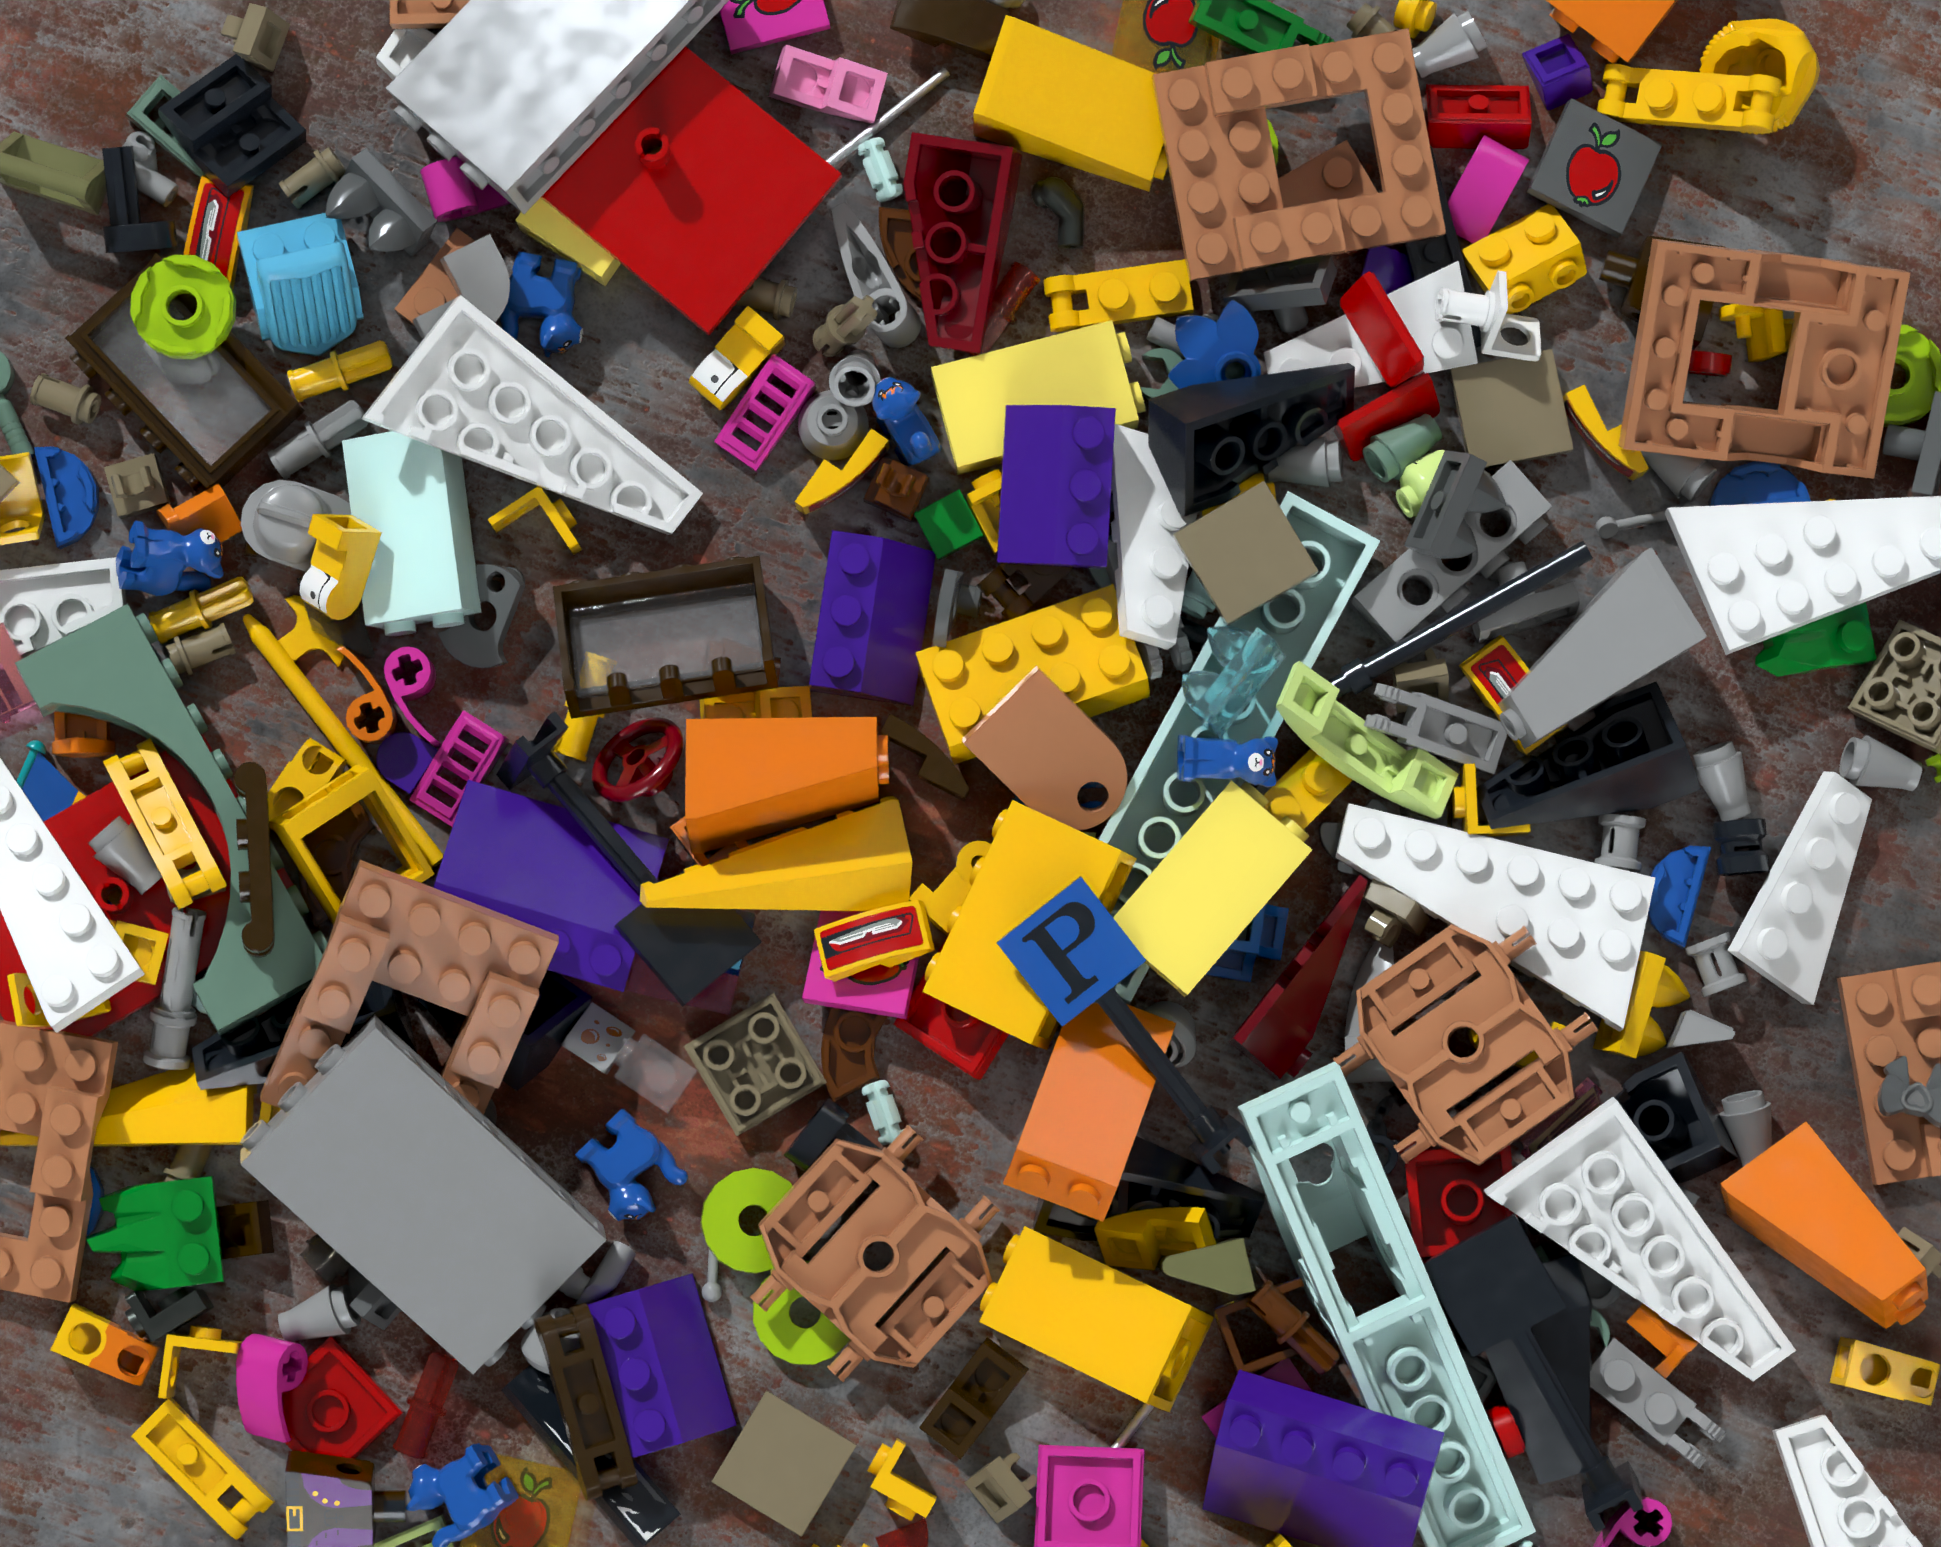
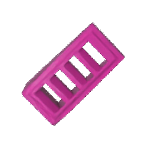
M772 354L714 443L757 472L816 390L815 382L777 355ZM775 376L796 390L792 399L770 384ZM762 394H765L785 408L780 416L758 401ZM750 411L773 426L768 434L746 419ZM738 428L761 443L757 451H754L733 436Z
M463 710L409 800L453 827L465 787L463 790L457 788L440 777V773L445 767L466 781L469 779L483 784L510 740ZM467 732L489 745L484 754L462 741ZM455 750L478 763L474 772L451 759ZM433 785L457 799L452 809L428 794Z

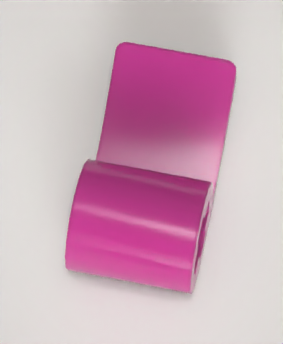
M1485 135L1483 136L1447 202L1456 235L1471 243H1475L1489 235L1528 164V158Z
M452 157L449 161L446 159L436 161L420 170L429 203L437 222L457 220L511 203L489 184L483 190L477 187L460 170L464 162L458 157Z
M413 647L399 648L393 651L386 659L384 674L393 698L408 721L435 748L440 747L442 744L422 726L407 702L421 698L430 692L436 681V669L432 661L419 649ZM407 661H411L416 667L421 665L423 667L422 671L416 673L417 682L413 685H409L404 678L398 680V675L405 672L404 663Z
M251 1334L242 1342L236 1360V1386L242 1423L247 1433L283 1443L291 1441L283 1413L282 1392L296 1388L306 1374L308 1356L301 1344L262 1334Z
M1642 1496L1644 1508L1641 1510L1647 1513L1655 1511L1656 1516L1651 1521L1656 1526L1650 1533L1643 1529L1635 1531L1633 1526L1639 1523L1634 1518L1636 1512L1633 1511L1629 1502L1625 1501L1609 1519L1593 1547H1608L1618 1531L1638 1545L1646 1547L1656 1546L1665 1541L1671 1532V1514L1667 1507L1658 1500Z

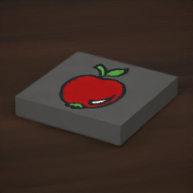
M1571 98L1564 107L1526 193L1618 238L1622 235L1663 144Z

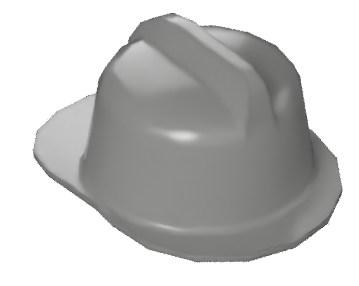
M277 480L263 484L250 494L242 509L241 527L245 540L256 553L271 561L307 572L311 567L310 562L317 541L316 538L308 534L312 515H351L350 503L334 494L299 482Z

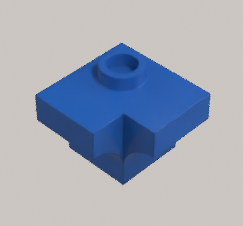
M1265 904L1205 975L1249 983L1251 982L1256 957L1280 961L1289 908Z

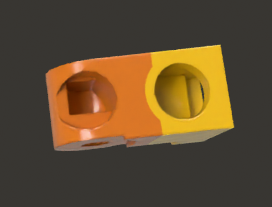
M74 1303L70 1307L50 1350L125 1382L142 1386L160 1347L145 1338H140L137 1334L122 1329L120 1325L94 1314L93 1311Z

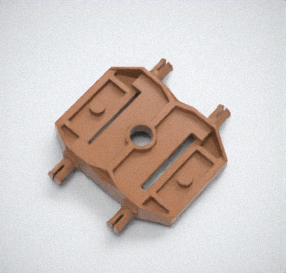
M1451 924L1356 991L1360 1033L1357 1039L1359 1042L1336 1058L1334 1057L1333 1060L1341 1067L1344 1076L1347 1077L1348 1074L1370 1059L1375 1060L1377 1058L1421 1120L1418 1124V1130L1398 1144L1393 1145L1396 1151L1401 1154L1417 1143L1400 1155L1406 1164L1430 1146L1434 1148L1439 1145L1480 1166L1575 1100L1569 1053L1573 1051L1574 1046L1599 1030L1593 1021L1582 1028L1591 1021L1586 1012L1563 1029L1559 1030L1557 1027L1553 1030L1508 967L1512 964L1511 961L1537 944L1525 926H1522L1521 929L1498 944L1497 941L1491 943ZM1478 973L1481 974L1479 978L1396 1036L1392 1034ZM1461 1028L1471 1029L1479 1037L1478 1049L1469 1057L1460 1058L1455 1056L1449 1048L1451 1035ZM1535 1050L1539 1056L1537 1059L1451 1118L1447 1112L1449 1109Z
M906 1125V1128L887 1148L884 1147L882 1150L836 1138L758 1223L773 1269L770 1271L771 1275L750 1298L767 1312L768 1308L786 1289L791 1291L795 1288L850 1339L847 1342L849 1345L830 1366H827L842 1382L845 1381L863 1359L867 1362L872 1359L874 1361L914 1368L992 1283L983 1248L979 1241L982 1237L979 1232L1000 1209L986 1196H983L964 1219L961 1217L957 1221L902 1170L905 1167L902 1162L924 1140L909 1125ZM873 1180L877 1182L879 1186L810 1262H805L802 1259L803 1256ZM876 1241L886 1242L892 1251L889 1264L879 1270L866 1267L863 1260L866 1247ZM945 1247H947L945 1252L935 1261V1263L925 1272V1274L914 1284V1286L893 1307V1309L883 1318V1320L877 1326H875L878 1320L889 1310V1308L910 1287V1285L941 1253V1251Z

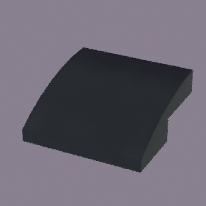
M237 54L158 108L159 116L182 148L228 198L306 142V129L272 98V85Z

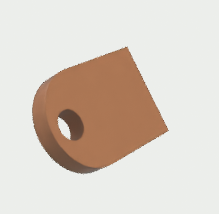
M1037 665L962 738L963 744L1027 807L1074 829L1085 830L1101 824L1117 810L1125 795L1127 770L1124 759L1116 744ZM1098 782L1105 786L1107 795L1105 801L1100 806L1086 808L1079 804L1077 795L1080 788L1086 783Z

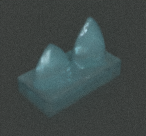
M1233 626L1209 627L1207 634L1211 650L1224 669L1220 674L1210 671H1194L1182 675V688L1188 705L1204 727L1220 739L1286 658L1275 640L1258 627L1253 633Z

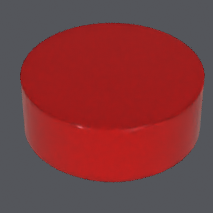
M1692 350L1688 373L1727 377L1731 372L1732 355Z
M1500 1404L1486 1410L1485 1412L1506 1460L1524 1453L1525 1445L1508 1407Z

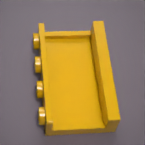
M1012 800L1009 808L1004 809L994 823L992 829L994 840L986 857H981L971 872L969 882L972 887L964 904L956 907L948 921L947 932L949 936L941 953H936L928 963L925 971V980L927 982L922 992L1031 1045L1047 1050L1059 1022L996 941L1079 876L1083 878L1111 914L1137 858Z

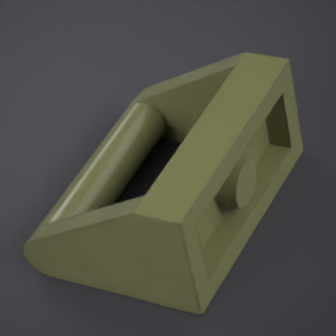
M15 131L0 143L1 184L99 215L107 192L103 160Z
M1243 1238L1217 1242L1216 1245L1174 1255H1164L1158 1263L1159 1270L1165 1275L1228 1294L1239 1295L1256 1291Z

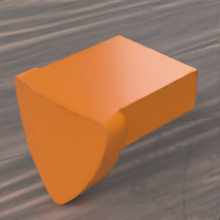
M219 483L175 508H172L168 503L156 510L158 517L167 530L176 531L183 536L202 528L211 531L220 542H223L242 531L241 522Z
M54 712L55 741L52 742L53 755L69 758H91L115 753V741L110 740V722L85 715Z
M1642 1302L1626 1321L1665 1355L1654 1368L1665 1379L1699 1343L1681 1329L1660 1317Z

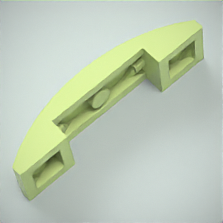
M1301 661L1294 663L1277 701L1276 708L1297 736L1325 761L1367 789L1419 814L1434 819L1440 818L1459 774L1429 752L1419 748L1407 751L1385 734L1365 727V720L1336 700L1339 688Z

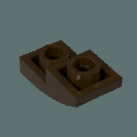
M898 0L890 29L933 47L945 43L989 62L991 61L1005 16H1009L1010 10L985 0Z

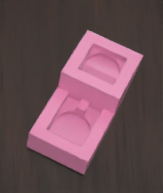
M785 45L781 49L768 97L838 117L874 123L888 73L841 57L832 60L790 45Z

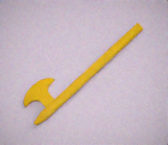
M293 595L287 597L285 600L295 612L297 622L292 631L277 640L266 626L251 614H245L243 622L254 645L341 757L347 760V765L350 768L360 765L372 769L431 869L440 864L444 854L295 663V661L309 651L321 650L339 667L344 660V655L336 648L340 646L345 647L341 631L334 620L305 603L301 596Z

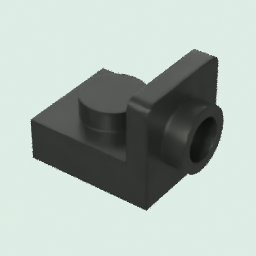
M186 1287L178 1289L158 1302L162 1310L158 1314H156L142 1291H134L125 1297L131 1307L125 1311L129 1323L140 1338L148 1335L152 1342L165 1339L167 1334H173L214 1308L204 1289L195 1290L190 1294Z

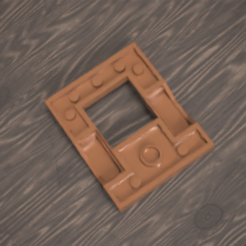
M1409 28L1309 46V44L1206 62L1205 65L1153 74V88L1189 282L1245 272L1277 263L1317 256L1350 253L1446 234ZM1365 92L1383 192L1283 208L1265 109Z
M1652 239L1618 446L1627 450L1720 461L1751 460L1785 464L1821 473L1874 479L1910 272L1802 255L1754 249L1739 250ZM1700 300L1795 311L1778 410L1724 403L1720 406L1683 401Z
M360 860L338 910L327 947L312 982L300 999L260 1093V1101L280 1108L277 1104L289 1088L299 1081L304 1086L318 1072L315 1065L321 1056L334 1044H338L341 1047L346 1033L351 1031L371 982L375 981L466 1016L441 1072V1076L484 1115L495 1088L499 1089L539 998V987L559 944V935Z
M1941 961L1837 978L1873 1185L1940 1176L1941 1128L1934 1126L1923 1116L1918 1117L1903 1112L1891 1116H1883L1879 1111L1877 1095L1880 1085L1886 1078L1884 1068L1887 1064L1902 1056L1907 1057L1910 1085L1920 1082L1926 1086L1933 1067L1937 1063L1941 1064Z
M0 1020V1129L39 1137L30 1192L35 1193L29 1236L27 1238L0 1232V1290L68 1303L76 1300L93 1199L90 1164L96 1128L110 1096L118 1041L64 1031L56 1033L53 1029L43 1027H18L16 1022Z

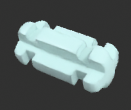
M881 137L872 138L858 146V153L860 156L865 157L862 161L872 188L878 190L875 193L876 199L879 202H886L900 196L903 192L902 184H897L896 182L898 174L889 151H884L883 149L885 141Z
M879 1080L862 1088L863 1096L867 1095L869 1102L866 1103L875 1131L879 1130L881 1137L878 1138V1141L882 1145L892 1143L904 1130L900 1129L899 1122L902 1121L893 1094H888L887 1088L890 1085L886 1080Z

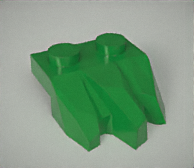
M1866 602L1764 640V648L1756 656L1755 665L1780 677L1876 661Z
M214 1176L127 1186L99 1198L103 1211L113 1213L116 1223L110 1228L87 1236L86 1240L95 1253H121V1263L111 1271L110 1280L133 1291L167 1289L225 1281Z

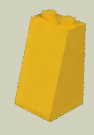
M1008 15L1005 16L973 112L974 136L1005 146H1011L1017 150L1148 192L1154 178L1164 180L1168 168L1152 76L1156 73Z
M1024 1226L1021 1235H1014L1005 1249L1003 1263L1006 1266L998 1283L992 1282L983 1295L980 1304V1310L983 1311V1315L979 1322L1146 1404L1170 1413L1214 1317Z

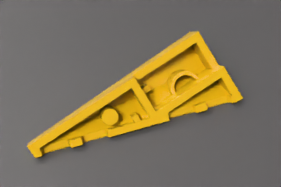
M894 796L884 797L880 799L879 804L857 812L848 810L836 814L837 819L809 829L800 827L730 852L728 853V858L705 866L698 864L683 869V874L655 884L648 881L641 884L639 901L646 908L870 911L908 902L913 862L899 800Z
M192 1062L188 1069L168 1070L110 1090V1096L96 1128L94 1146L242 1145L240 1144L241 1139L253 1126L254 1094H257V1084L200 1090L196 1081L194 1062ZM0 1129V1146L38 1145V1136Z

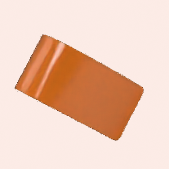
M340 646L336 649L345 655L364 674L374 691L352 701L346 713L347 727L355 737L363 742L380 744L396 731L398 723L396 711L375 675L358 657L344 646ZM371 706L378 713L384 711L385 715L384 718L378 721L380 730L372 733L366 726L360 728L359 722L366 718L365 709Z

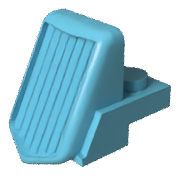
M326 213L237 232V239L250 286V295L262 342L271 340L273 345L279 350L321 356L349 337L356 328L357 320L364 319L359 286L341 219L326 218Z

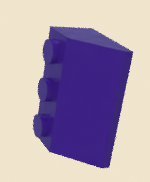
M1072 405L1005 406L997 563L1098 569L1107 567L1116 408Z
M832 530L809 680L811 692L914 706L919 673L915 652L921 651L936 558L934 551L883 537Z
M693 1273L587 1304L593 1318L632 1458L682 1444L737 1425Z

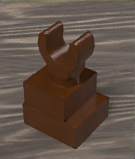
M882 457L863 500L867 504L911 523L930 482V478L928 475L895 460L891 461Z

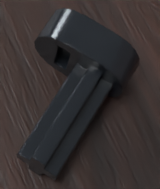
M133 146L102 148L111 224L110 226H103L106 253L178 247L175 220L141 223Z
M828 1098L783 1156L805 1172L825 1147H829L836 1138L877 1149L880 1148L846 1122L850 1114ZM872 1181L876 1186H879L877 1182Z

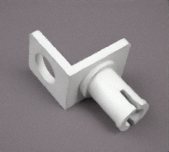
M1497 271L1490 291H1486L1485 295L1440 288L1435 305V320L1479 326L1482 354L1534 362L1538 361L1541 356L1539 320L1533 317L1506 314L1508 295L1507 274L1505 271ZM1504 328L1519 329L1527 336L1528 343L1522 346L1512 345L1503 339L1500 331Z

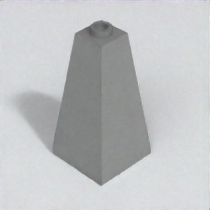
M1652 547L1642 552L1609 580L1520 681L1498 703L1503 712L1500 714L1502 726L1513 740H1520L1524 749L1678 658L1707 637Z

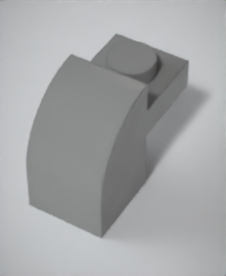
M489 234L440 259V262L457 295L463 296L495 323L507 305L510 279L505 262ZM455 299L412 320L421 339L426 337Z

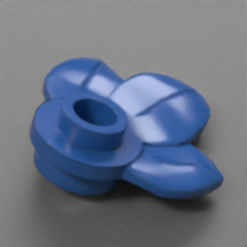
M1231 300L1223 309L1217 322L1211 318L1198 315H1187L1177 318L1175 337L1181 353L1186 358L1173 367L1168 374V377L1177 388L1181 389L1195 384L1231 380L1225 376V369L1232 362H1239L1244 366V373L1240 378L1261 375V366L1254 354L1259 331L1256 322L1243 305Z

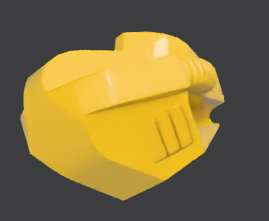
M1779 19L1729 22L1727 26L1718 31L1717 35L1713 36V40L1709 41V45L1706 46V50L1703 52V57L1700 58L1702 65L1699 69L1701 73L1742 76L1762 74L1781 79L1779 97L1773 98L1770 112L1775 116L1773 132L1793 124L1814 91L1820 73L1817 54L1804 31L1793 23ZM1751 96L1743 97L1741 112L1750 110Z

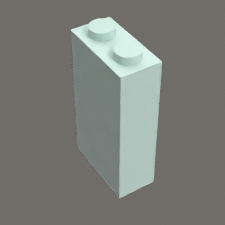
M394 431L342 440L351 515L382 532L362 596L365 625L384 629L385 636H401L415 633L416 624L433 621L434 628L453 627L464 624L465 615L482 613L462 457Z

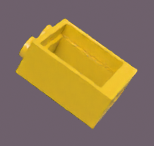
M355 765L269 821L333 926L341 901L302 838L359 800L363 799L402 864V867L394 871V873L420 883L434 875L433 870L372 769L360 765Z

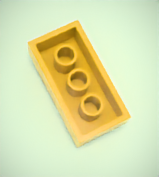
M1114 584L947 641L946 648L933 646L915 652L924 684L954 765L976 757L963 744L962 738L1036 665L1089 717L1150 697L1148 676L1135 641L1119 636L1117 596Z

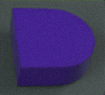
M395 733L387 737L379 746L376 757L377 766L387 780L412 795L438 750L411 733Z

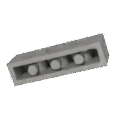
M1511 460L1491 476L1498 484L1506 502L1504 508L1492 511L1504 518L1507 526L1505 535L1500 537L1488 536L1480 526V517L1485 513L1466 511L1464 519L1472 529L1477 544V550L1467 555L1468 565L1466 569L1451 571L1444 566L1441 558L1422 555L1408 549L1352 599L1351 604L1389 646L1430 625L1426 619L1440 606L1449 613L1471 593L1465 585L1479 572L1486 579L1489 578L1510 559L1504 550L1518 538L1526 545L1549 525L1542 517L1547 514L1552 505ZM1409 580L1421 581L1428 588V602L1419 606L1408 603L1403 597L1402 585Z

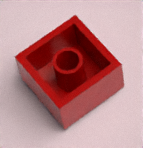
M1510 1145L1480 1166L1447 1149L1425 1150L1410 1160L1408 1164L1405 1163L1412 1238L1422 1262L1514 1214V1212L1504 1205L1502 1206L1484 1192L1487 1187L1513 1169Z

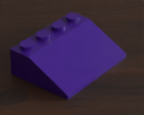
M468 779L433 888L559 935V944L547 970L624 992L635 950L614 926L642 904L639 901L640 895L566 808ZM608 821L657 879L669 839Z
M1239 1370L1223 1411L1202 1509L1322 1547H1413L1445 1433Z

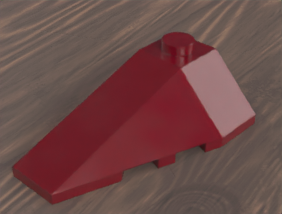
M915 132L911 134L903 184L912 225L913 248L916 251L919 286L928 344L931 347L977 354L982 353L1013 214L1021 168L1022 154L1014 147Z
M1361 875L1353 881L1228 1041V1043L1277 1081L1285 1073L1294 1078L1313 1054L1305 1047L1314 1036L1368 883Z

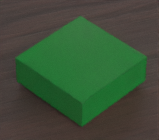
M960 489L914 513L939 561L985 537Z

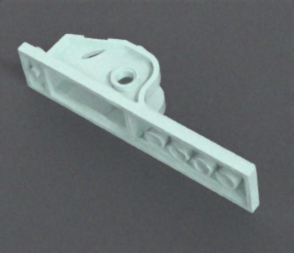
M1332 1062L1238 1106L1253 1142L1248 1147V1150L1260 1178L1274 1222L1298 1277L1302 1278L1303 1288L1312 1306L1333 1336L1351 1371L1366 1409L1445 1433L1418 1526L1425 1547H1505L1535 1533L1536 1530L1341 1067L1336 1062ZM1321 1143L1331 1146L1334 1156L1330 1165L1332 1168L1330 1177L1320 1184H1313L1309 1181L1298 1182L1289 1158ZM1367 1235L1383 1270L1401 1296L1356 1317L1352 1306L1343 1297L1332 1270L1335 1269L1329 1252Z

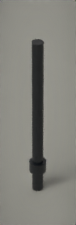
M1584 541L1577 543L1361 662L1358 657L1340 667L1342 673L1327 680L1340 689L1336 699L1351 691L1355 695L1373 686L1371 680L1592 560L1593 557Z

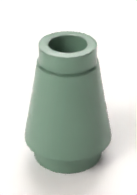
M1424 413L1418 418L1371 436L1370 444L1363 448V456L1372 473L1382 482L1386 483L1393 478L1400 480L1403 471L1409 464L1422 458L1435 443L1442 439V432L1436 421L1430 415Z

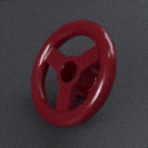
M651 717L634 722L619 731L605 744L594 762L592 783L596 792L606 800L623 802L641 796L650 797L665 789L672 779L673 770L683 750V735L680 728L669 719ZM662 733L665 735L647 746L637 745L634 747L629 744L646 734ZM618 756L622 759L624 770L616 786L608 782L607 774L612 761Z

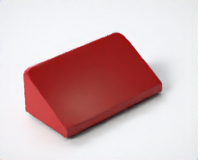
M1426 84L1425 121L1430 145L1432 148L1477 149L1485 135L1509 149H1526L1529 146L1532 125L1529 86Z
M1368 271L1341 297L1340 307L1387 385L1395 387L1423 370L1424 355L1375 274Z
M1423 372L1338 420L1334 433L1351 461H1358L1364 457L1363 448L1370 444L1371 436L1418 418L1424 413L1432 418L1438 416L1440 405L1429 373L1425 374Z

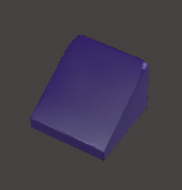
M1570 34L1522 53L1525 65L1547 110L1564 105L1571 98L1576 100L1592 92L1593 85L1590 66Z
M1386 246L1367 249L1360 277L1368 271L1374 273L1386 294L1412 283L1413 278L1407 255Z

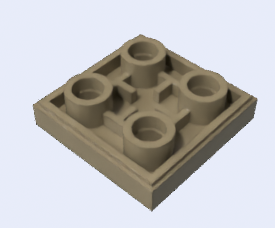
M1552 349L1541 351V356L1536 362L1507 357L1450 369L1449 374L1466 453L1486 461L1485 469L1504 466L1510 460L1513 463L1570 453L1574 450Z
M1265 481L1173 534V538L1226 626L1318 573L1317 567Z
M1899 620L1849 705L1848 709L1850 712L1861 719L1941 755V638Z
M774 993L684 1046L737 1137L827 1083Z
M766 1390L711 1482L802 1537L857 1444Z

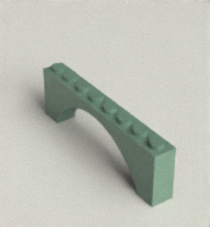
M126 604L15 662V665L43 718L55 711L85 715L111 722L133 731L146 739L150 738L154 744L176 759L191 774L212 803L223 827L228 845L231 868L230 900L225 926L214 958L205 977L192 985L220 1036L307 989L312 982L328 942L320 930L314 934L310 933L302 916L310 911L295 885L287 889L285 888L277 873V870L283 868L284 864L270 841L275 944L272 952L262 958L252 957L245 951L241 935L245 925L251 921V903H240L239 871H249L248 850L238 851L236 819L247 818L246 800L240 796L235 798L226 780L234 775L221 750L218 748L210 753L201 734L209 730L196 705L192 703L185 707L176 689L183 686V683L171 660L167 658L160 662L150 644L158 641V638L146 615L141 613L135 617L129 605Z

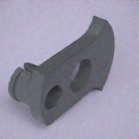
M481 564L477 565L475 569L480 604L488 601L494 606L497 614L495 624L489 630L482 631L475 623L474 614L464 616V624L450 627L445 631L438 632L444 647L456 660L471 667L494 668L508 663L504 656L503 644L526 585L522 572L517 568ZM493 577L505 578L503 589L501 588V582L493 580Z
M949 569L944 571L936 614L933 646L946 648L949 634L957 622L958 614L978 618L983 592L977 586L963 584L964 572Z

